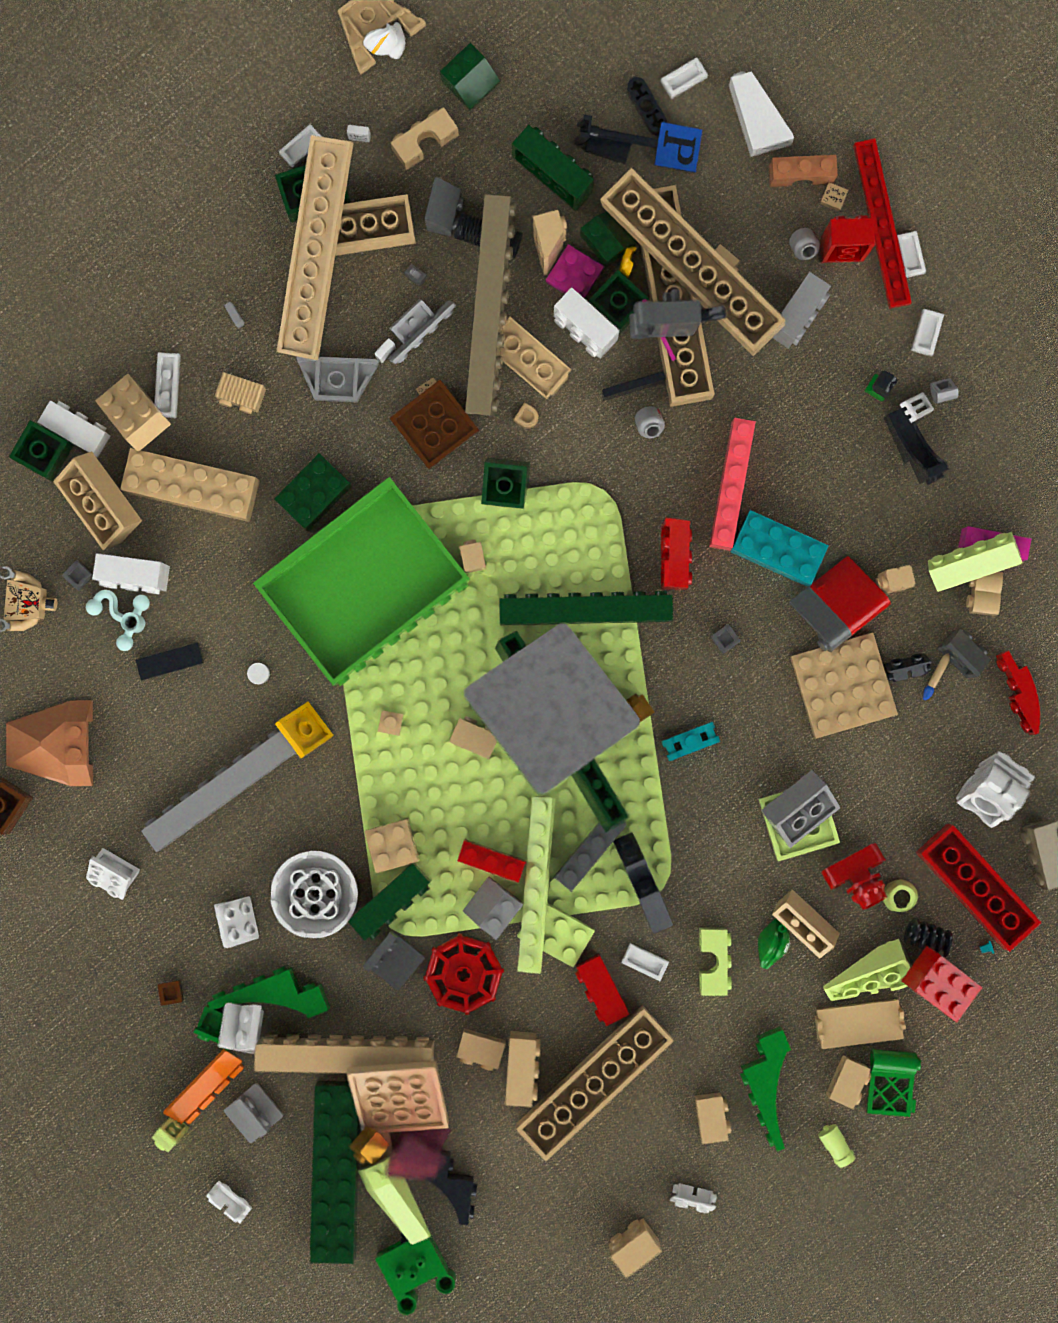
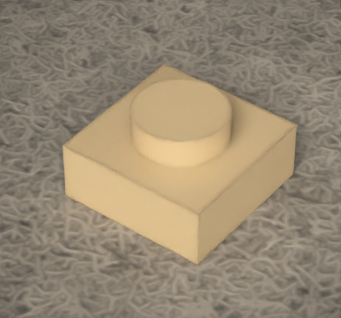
M382 711L378 732L400 736L403 714Z

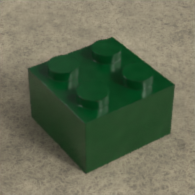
M617 270L588 302L619 330L620 335L630 324L629 315L635 313L634 304L645 299L649 302V298L625 275Z
M30 420L10 453L9 458L53 482L74 445Z

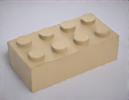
M408 194L343 205L335 256L416 243Z
M93 452L74 457L53 481L103 551L121 544L142 522Z

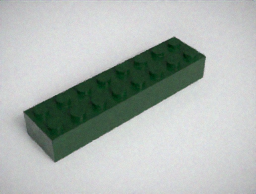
M317 1081L314 1086L310 1263L354 1264L356 1258L359 1161L353 1156L355 1152L349 1146L359 1135L360 1122L349 1081Z

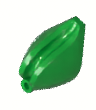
M777 918L762 930L758 938L760 967L765 969L770 968L787 953L790 946L789 930Z

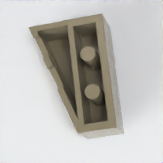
M1044 819L1021 827L1023 831L1021 838L1023 843L1028 846L1030 852L1028 859L1030 864L1036 869L1035 880L1038 886L1045 890L1057 888L1058 836L1056 828H1058V821Z

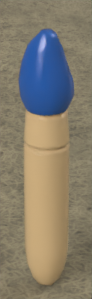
M949 653L945 654L939 661L928 685L924 689L923 700H927L933 695L934 688L949 663Z

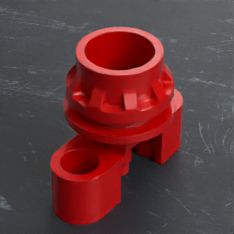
M876 843L859 850L821 872L831 890L850 881L852 887L846 892L848 895L853 894L851 897L852 901L859 904L862 910L869 909L888 897L884 891L885 884L883 880L878 881L881 877L880 873L871 875L869 870L886 861Z

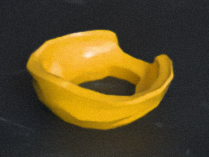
M637 247L626 248L622 256L619 271L627 278H629L633 268L631 260Z

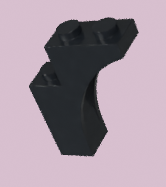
M906 406L887 414L884 420L904 464L910 462L919 484L926 482L927 485H930L945 477L944 472L949 470L946 461L942 460L931 449L916 422H910L909 419L912 416L911 414H905Z
M633 832L615 839L613 843L653 934L673 926L659 889Z
M399 1145L397 1162L402 1173L423 1178L439 1188L453 1205L459 1225L468 1226L469 1218L473 1219L475 1205H471V1197H476L477 1183H473L474 1176L448 1173L453 1172L454 1159L450 1158L451 1151Z

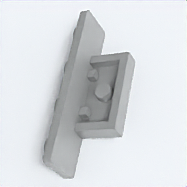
M421 299L416 301L389 327L402 343L388 357L389 361L394 364L404 361L408 356L407 353L412 348H417L423 342L422 338L427 333L431 334L439 326L438 323L443 318L447 319L452 315L456 304L448 300L433 313Z

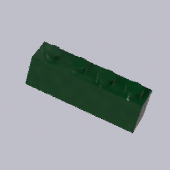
M412 863L347 922L364 941L368 938L373 940L382 932L379 928L384 923L389 926L397 918L396 913L401 908L404 911L407 910L414 903L411 899L417 894L421 897L430 889L428 884L431 880L416 863Z

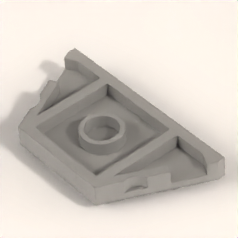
M296 356L315 401L358 402L379 365L378 359L319 357L318 360Z

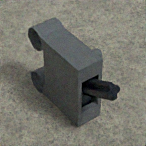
M673 289L670 291L671 294H662L663 302H639L634 304L635 313L629 315L630 337L642 339L693 336L702 322L725 319L727 315L726 307L717 306L701 309L700 300L680 301L679 290Z

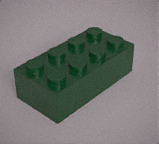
M528 124L512 143V158L577 212L593 193V175L584 168L582 170L576 165L577 162L572 156L563 154L560 151L561 148L554 141L549 142L539 128H533Z

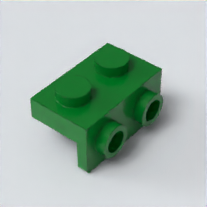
M206 1005L198 1025L193 1033L197 1034V1038L206 1042L212 1040L219 1044L224 1012L218 1009L210 1010V1007Z

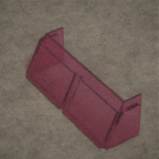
M451 1129L402 1131L393 1147L384 1176L425 1180L426 1177H435L445 1161V1158L440 1156L442 1145L450 1134Z

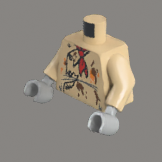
M6 566L0 567L7 570V575L4 577L0 576V578H11V580H7L4 620L0 619L2 624L0 632L6 629L8 631H25L36 625L38 620L44 619L45 610L56 611L57 599L47 598V589H43L37 579L28 573L17 570L12 571Z

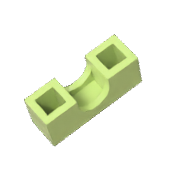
M699 928L700 951L712 952L716 955V965L711 970L699 971V992L701 996H728V990H731V977H728V968H731V955H727V946H731V933H727L726 928Z

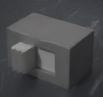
M413 264L404 272L405 276L419 287L427 279V275Z

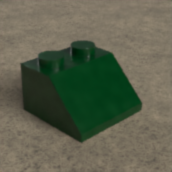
M471 42L440 70L441 82L469 110L474 108L500 83V79L486 58Z
M607 211L595 216L580 228L581 238L605 268L624 254L626 248L634 247L639 243Z
M488 457L484 463L481 504L524 509L529 483L530 462Z

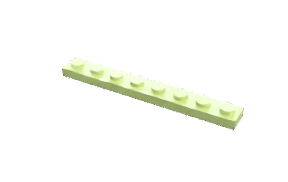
M532 797L518 959L519 972L541 973L555 798Z

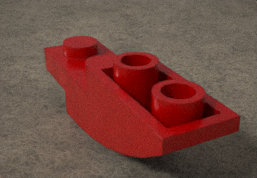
M1009 651L1001 652L996 655L998 659L996 661L997 666L1001 672H1005L1009 688L1016 692V694L1009 697L1011 701L1009 703L1010 708L1021 719L1020 726L1022 730L1029 735H1036L1040 729V705L1032 675L1027 666L1017 667Z

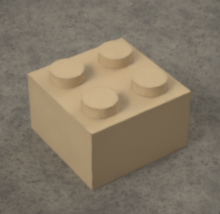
M408 818L364 831L376 873L420 860Z
M644 1218L639 1221L634 1220L628 1225V1229L622 1234L617 1233L610 1239V1257L625 1278L662 1252L658 1237Z

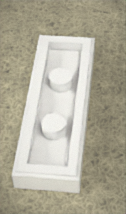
M158 352L154 404L166 418H176L180 354Z

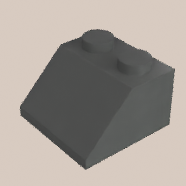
M437 177L434 179L425 215L427 231L452 237L453 230L455 231L459 220L457 218L458 210L462 211L465 198L462 197L461 189Z
M958 629L937 648L943 655L950 654L949 661L966 678L978 677L990 662V659L987 657L988 652L982 646H977L972 641L973 637L969 632Z

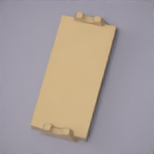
M509 317L506 320V325L502 326L505 342L504 347L500 348V356L503 357V362L543 397L548 399L550 395L557 393L559 388L567 381L568 374L572 369L514 319Z
M898 999L816 1009L817 1038L822 1049L904 1039L903 1031L906 1029L904 1011L899 1005Z

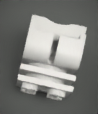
M1000 751L979 763V768L975 770V774L966 781L956 797V803L977 814L982 822L991 828L1004 820L1012 818L1015 811L1022 807L1030 792L1027 789L1031 785L1029 782L1035 778L1025 767L1019 766L1007 754Z

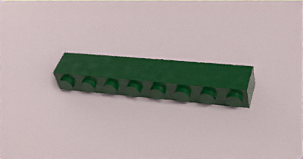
M645 591L633 592V596H624V592H611V596H603L602 592H592L590 596L581 597V593H568V597H560V593H548L547 597H538V594H525V598H517V594H504V598H499L500 626L672 622L673 595H667V591H655V595H646Z

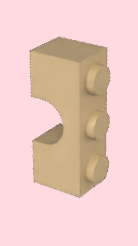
M444 107L440 110L436 109L424 121L414 123L406 133L396 135L391 142L392 150L404 168L408 170L424 159L423 152L419 147L420 142L424 138H434L442 147L459 136L458 127Z

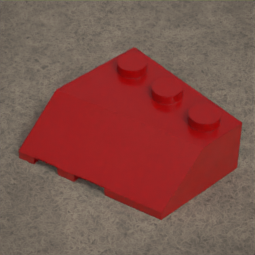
M665 518L661 525V590H687L688 585H692V572H689V563H692V550H689V544L692 542L690 521Z

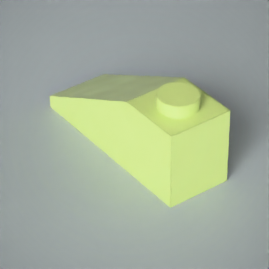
M169 1118L157 1130L152 1139L155 1140L154 1143L159 1149L169 1152L190 1127L184 1122L181 1124Z

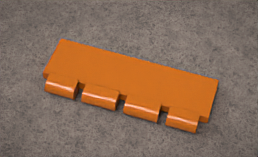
M223 1049L163 1113L181 1124L184 1121L191 1124L201 1113L198 1107L204 1110L216 1098L212 1092L214 1091V1093L219 1095L231 1082L228 1076L234 1079L245 1068L241 1063V1058Z

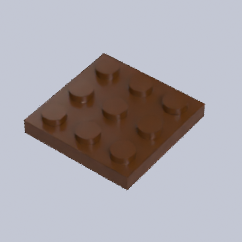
M441 380L437 381L389 418L428 470L479 432V429Z

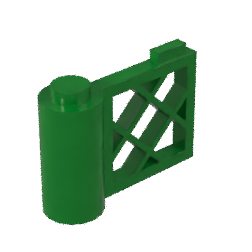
M871 1050V1078L869 1080L866 1106L868 1114L910 1117L911 1113H915L916 1099L912 1098L914 1077L917 1070L921 1068V1058L917 1057L916 1052ZM875 1076L885 1077L889 1082L878 1089L875 1085ZM900 1078L908 1079V1086L900 1091L894 1083ZM890 1086H893L898 1094L888 1101L882 1093ZM880 1095L886 1101V1104L881 1108H873V1100ZM901 1097L906 1101L905 1110H897L892 1104Z

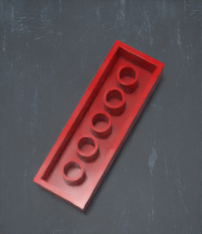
M946 824L915 852L1002 949L1010 952L1042 923L954 825Z

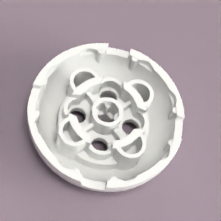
M307 851L291 857L278 869L271 885V905L278 921L290 932L305 938H323L339 931L352 917L357 904L358 889L352 871L341 859L323 851ZM315 873L321 877L317 883L312 881V875ZM299 888L305 891V895L302 898L296 895V890ZM317 889L320 892L318 897L313 896V890ZM333 889L335 897H327V890ZM313 904H317L320 907L318 913L311 911Z

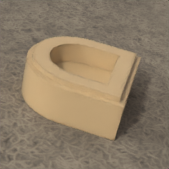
M524 402L513 421L523 428H532L538 423V412L535 408Z

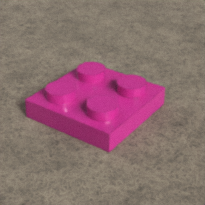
M567 245L548 275L546 283L564 294L572 287L585 299L603 271L604 266L572 246Z

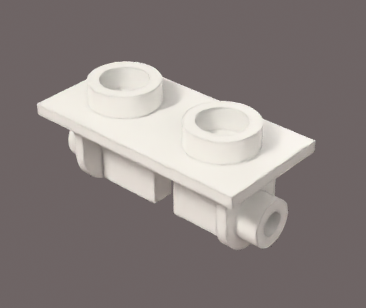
M219 1180L206 1196L209 1198L208 1201L219 1210L224 1205L228 1206L224 1214L235 1223L236 1221L241 1223L252 1209L244 1198L237 1196L228 1185L221 1183Z
M681 1183L673 1185L672 1193H675L676 1196H672L670 1201L675 1202V1206L681 1208H688V1206L696 1207V1211L701 1213H709V1211H713L716 1206L711 1205V1203L716 1202L717 1194H713V1191L697 1188L695 1196L692 1195L693 1186Z

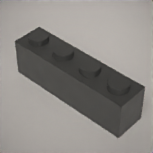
M598 822L555 874V879L572 892L627 824L624 822L605 833Z

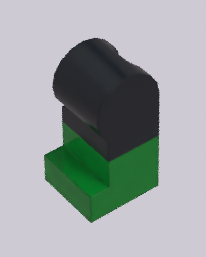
M881 371L879 375L875 373L864 392L883 402L898 379L887 371Z

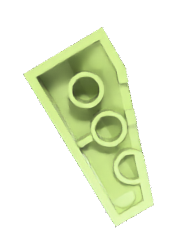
M899 939L875 948L824 985L823 988L831 1001L857 997L859 993L867 991L871 992V994H877L879 989L890 988L891 991L907 987L901 980L912 964Z
M394 1154L377 1161L373 1166L368 1165L358 1170L367 1192L411 1244L431 1236Z

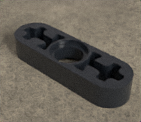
M633 77L627 84V94L649 132L658 136L660 128L657 126L653 127L654 119L652 116L657 112L654 118L658 123H667V119L646 82L640 77ZM634 84L637 87L641 86L640 93L642 97L640 99L637 90L632 91ZM649 101L652 103L653 108L650 111H644L641 108V104Z

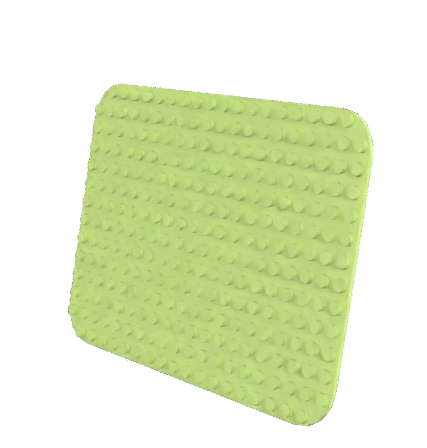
M571 482L527 489L524 509L481 504L482 495L412 505L463 571L464 566L459 546H463V542L469 540H476V543L481 542L486 570L466 573L470 579L467 582L469 586L460 593L456 591L450 595L452 599L444 606L440 604L433 609L435 611L434 614L426 620L422 617L416 622L418 626L409 633L404 631L399 635L401 639L393 646H390V644L382 649L384 651L383 654L376 659L371 657L365 662L367 666L358 673L353 671L348 675L350 679L343 684L364 831L408 818L420 859L415 863L431 880L428 884L430 889L421 897L417 894L411 899L414 903L405 911L401 908L396 913L397 918L389 925L390 929L405 936L423 937L480 928L463 910L488 877L492 878L519 900L524 901L532 797L555 798L547 903L569 915L640 904L613 842L572 892L555 879V874L599 822L572 776L566 778L547 793L539 794L529 784L498 741L490 759L449 742L459 718L464 720L465 716L476 720L477 726L485 727L484 722L464 697V691L467 686L503 662L495 649L498 640L518 631L527 646L558 625L500 626L499 598H504V594H517V598H525V594H538V597H547L548 593H560V597H568V593H581V597L590 596L592 592H602L603 596H611V592H624V596H633L622 519L617 504L605 490L591 483ZM637 623L566 624L625 700L634 694H637L638 697L643 694L648 701ZM382 711L403 714L400 736L378 732ZM650 715L641 721L635 730L594 759L629 815V818L625 821L627 825L616 839L633 832L660 892L664 889L671 874V851ZM365 836L374 898L411 864L376 873ZM467 839L526 860L519 883L458 862L457 859L464 840ZM523 905L509 924L522 922Z

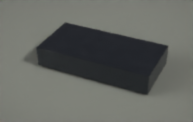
M589 138L585 152L626 164L632 144L602 138Z

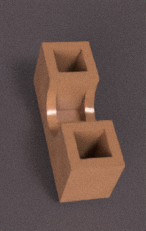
M837 155L772 158L769 165L770 187L791 186L792 183L800 180H811L812 185L828 184L829 182L833 184L838 176Z

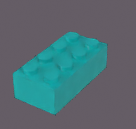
M750 510L746 514L730 552L808 587L812 584L829 545Z

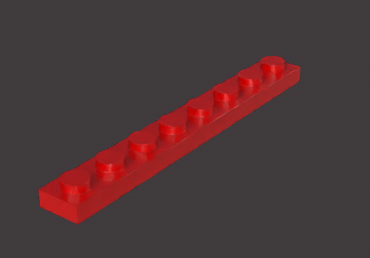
M876 138L855 142L853 147L869 218H875V247L889 309L907 306L912 301Z

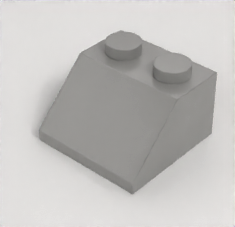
M488 877L464 908L463 912L481 929L497 940L522 907L523 902L492 878Z

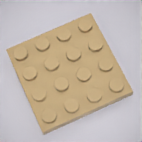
M874 633L846 640L832 652L828 650L823 651L821 648L790 657L814 739L898 715Z
M436 1061L348 1067L347 1075L361 1130L366 1126L376 1130L378 1133L449 1128V1119Z

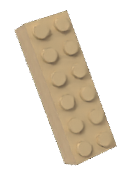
M130 448L120 490L131 495L250 522L260 481L253 476L141 450L138 452L136 449Z

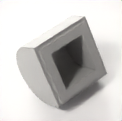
M951 378L930 384L931 395L936 404L958 398V388Z

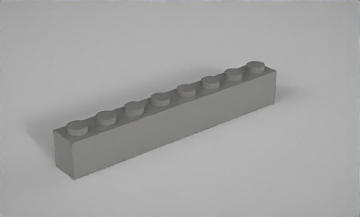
M279 729L274 730L267 736L269 739L263 744L259 741L250 748L252 752L246 756L241 754L232 761L234 764L228 769L223 767L218 770L213 780L209 781L206 779L197 786L199 790L193 794L188 792L180 798L181 803L175 807L172 804L162 811L164 815L156 819V817H153L144 824L146 828L141 832L156 852L161 851L296 754V751Z

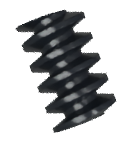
M913 918L909 922L903 939L906 942L908 938H911L910 945H914L916 941H919L918 948H922L924 944H927L931 949L935 947V952L938 954L943 950V957L945 958L948 956L953 942L950 930L944 931L942 927L936 928L934 924L928 925L926 921L920 922L918 918Z

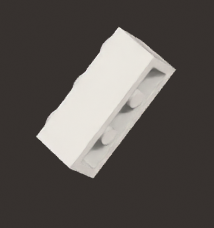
M49 401L37 423L83 450L93 452L98 458L110 438V435L105 432L107 428L97 422L94 425L87 422L88 417L78 411L76 414L68 411L70 407L60 401L57 404Z

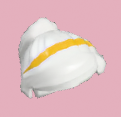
M398 22L394 23L393 26L387 23L386 28L370 31L366 34L363 41L365 48L375 55H389L393 59L401 57L406 45L401 24Z

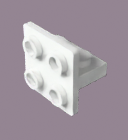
M102 848L96 857L93 856L90 859L86 879L93 886L106 890L110 896L123 900L127 889L139 874L140 869Z
M249 896L214 905L223 947L230 948L259 938Z
M226 1003L218 1046L255 1054V1045L260 1040L264 1014L261 1006H241Z

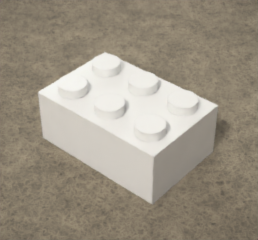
M572 287L554 305V321L562 329L566 327L571 332L570 336L579 343L581 341L587 346L585 349L591 356H598L601 359L617 342L619 330Z
M96 554L92 579L98 581L100 586L117 589V585H120V588L128 591L138 592V589L142 588V591L146 593L159 594L160 591L167 590L170 566L157 561Z

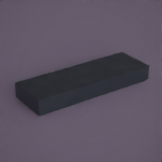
M661 371L602 390L601 396L603 401H607L663 384L666 378L664 372Z
M198 642L135 660L141 681L204 664Z

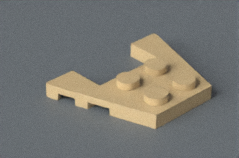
M350 0L338 9V14L360 75L376 64L374 58L364 47L363 41L367 33L379 28H386L387 23L391 25L397 20L411 37L426 26V22L422 18L416 17L410 10L401 7L394 0Z

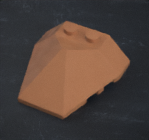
M93 700L68 701L6 723V766L68 786H93V764H89L88 722H93Z

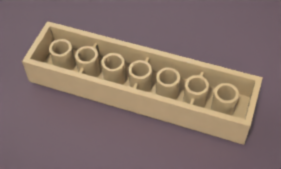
M641 1005L516 1123V1130L547 1161L674 1041L672 1036Z
M265 1034V1037H261L255 1045L254 1071L347 1073L348 1067L434 1061V1040H429V1037H416V1040H408L406 1036H396L395 1040L386 1039V1036H373V1039H364L362 1035L351 1036V1039H343L342 1035H330V1038H321V1035L312 1034L308 1035V1038H299L298 1034H287L286 1037H278V1034Z

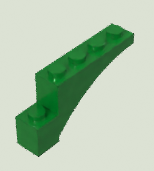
M285 966L273 970V975L265 977V974L253 978V983L245 985V982L235 985L232 987L233 991L225 993L223 990L212 995L213 999L208 1002L210 1010L223 1007L226 1003H271L302 1012L307 1015V1018L330 1009V1004L321 983L317 985L314 982L303 986V991H301L292 967L286 969Z
M780 1026L756 1036L758 1043H755L759 1055H764V1057L742 1065L743 1073H740L744 1086L749 1085L752 1092L748 1094L752 1105H757L760 1111L756 1115L761 1127L766 1126L768 1133L765 1134L768 1144L770 1147L774 1146L777 1152L785 1149L777 1120V1085L784 1058L787 1052L791 1050L785 1033Z

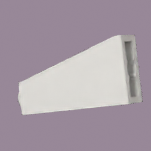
M742 71L734 74L730 79L729 88L750 157L790 146L794 139L793 133L752 71L748 73Z

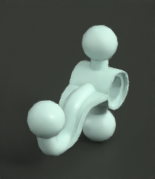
M101 590L95 594L93 599L86 603V611L94 616L100 614L103 609L101 601L107 598L112 618L120 622L125 630L124 634L117 638L116 645L121 651H128L133 646V633H140L145 628V620L141 614L142 611L148 609L150 601L145 595H137L133 599V613L121 614L118 611L116 595L110 590ZM135 617L137 624L134 628H131L129 622Z

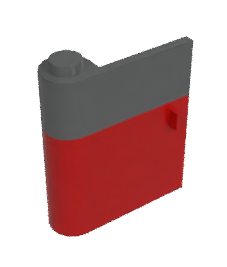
M849 556L845 557L789 601L790 605L818 633L819 640L817 643L823 651L828 650L829 652L835 650L891 605L887 595Z

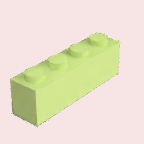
M1012 532L1001 533L992 539L981 540L974 545L957 548L951 553L937 555L928 560L929 573L938 592L1022 564L1021 554Z

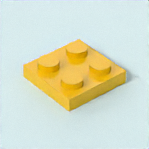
M306 702L275 723L300 758H303L334 736L309 702Z

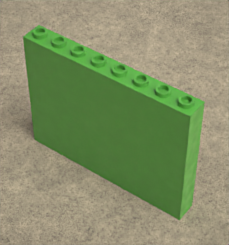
M388 477L253 584L330 683L334 686L337 684L342 686L350 679L348 675L353 671L358 673L367 666L365 663L371 657L373 659L378 658L384 653L382 649L388 644L393 646L401 639L399 635L404 631L411 632L418 626L416 622L422 617L426 620L435 613L433 609L439 604L444 606L452 599L450 595L456 591L460 593L469 586L467 582L470 579L392 479Z

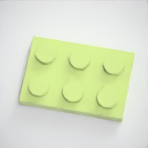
M547 903L543 951L574 968L595 929ZM521 929L517 934L518 938L521 936Z

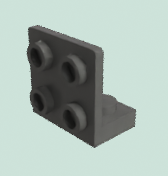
M391 930L362 967L368 972L373 970L393 988L399 990L425 957L396 932Z

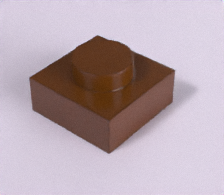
M180 980L157 984L161 1006L184 1001Z

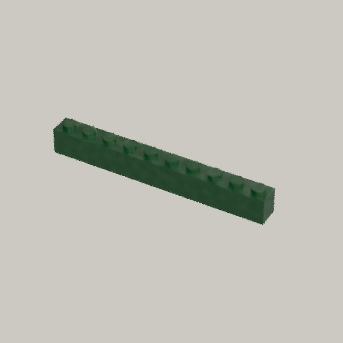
M515 631L498 640L495 649L504 662L526 647L518 631ZM595 759L571 775L605 833L623 824L629 818Z

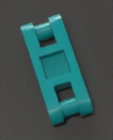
M714 723L704 724L661 741L663 747H666L668 755H666L668 761L721 742L719 735L716 736L713 729L715 728ZM702 732L707 734L708 739L705 741L701 739L700 733ZM679 742L682 748L679 751L675 749L674 743Z

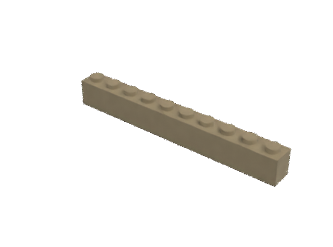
M485 195L465 409L467 414L494 416L499 407L496 391L500 390L501 378L498 377V370L502 368L503 357L500 356V348L504 347L505 342L502 326L506 325L507 320L504 304L508 303L509 292L506 291V282L510 281L511 270L508 269V260H511L513 255L510 239L514 238L515 226L512 225V217L516 216L517 204L514 203V199L511 196Z

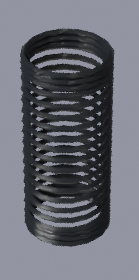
M461 213L456 225L454 238L461 241L464 240L468 244L471 242L472 245L475 244V246L478 245L480 247L482 219L479 221V218L476 219L475 216L472 218L471 215L468 218V214ZM516 231L514 238L510 239V247L513 248V259L516 257L521 244L523 233H520V231Z

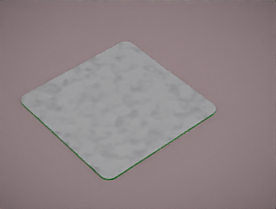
M558 624L467 686L464 691L466 700L529 784L539 794H545L635 730L640 724L637 714L566 624Z

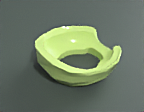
M899 879L886 885L884 891L888 897L883 902L889 910L906 912L916 905L918 893L912 883ZM899 890H906L910 894V900L904 908L896 907L894 902V894Z

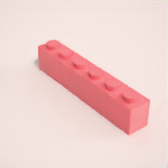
M734 418L731 423L709 547L729 551L733 548L756 421Z

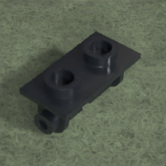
M921 653L913 654L910 658L893 659L889 663L884 664L885 668L889 671L887 673L888 681L897 682L908 679L907 671L911 672L912 678L927 675L931 671L930 664L932 661L926 654Z

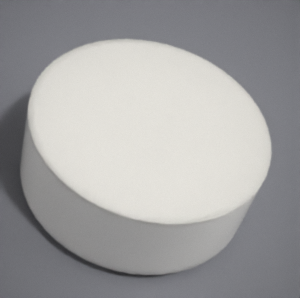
M254 663L249 667L247 676L252 683L263 684L269 679L270 671L266 665Z

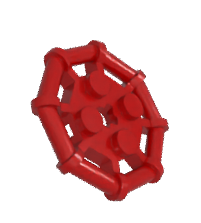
M459 933L458 936L431 949V958L423 980L427 982L435 997L436 1005L470 1015V1012L496 1000L495 996L502 973H504V968L501 967L495 956L490 942L486 943ZM459 945L458 953L449 958L443 954ZM463 945L479 949L480 951L477 955L465 952ZM484 953L493 969H485L480 959ZM440 958L445 962L441 974H435ZM467 969L470 977H465L464 980H461L458 971ZM493 974L487 991L483 987L486 975ZM441 979L445 984L447 992L444 995L435 980ZM479 991L484 995L471 1003L468 1001V997ZM450 994L464 998V1004L447 998Z

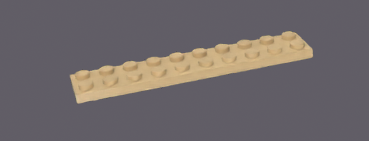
M313 135L310 137L278 339V353L318 360L353 142Z

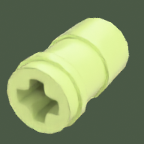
M837 1125L824 1126L818 1137L832 1155L835 1164L842 1168L855 1160L854 1152L847 1145Z

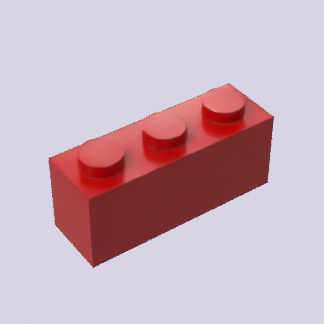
M467 839L464 840L457 859L460 863L518 883L526 863L524 859Z
M599 953L576 965L578 971L575 972V975L580 984L585 983L588 990L584 992L589 1002L595 1003L597 1010L594 1012L600 1023L604 1021L605 1025L608 1026L630 1015Z

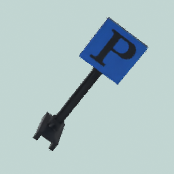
M584 114L577 122V127H580L579 132L581 133L575 139L574 144L583 145L588 138H602L656 149L654 166L691 173L696 172L702 129L661 122L658 139L601 129L599 126L591 125L592 116Z

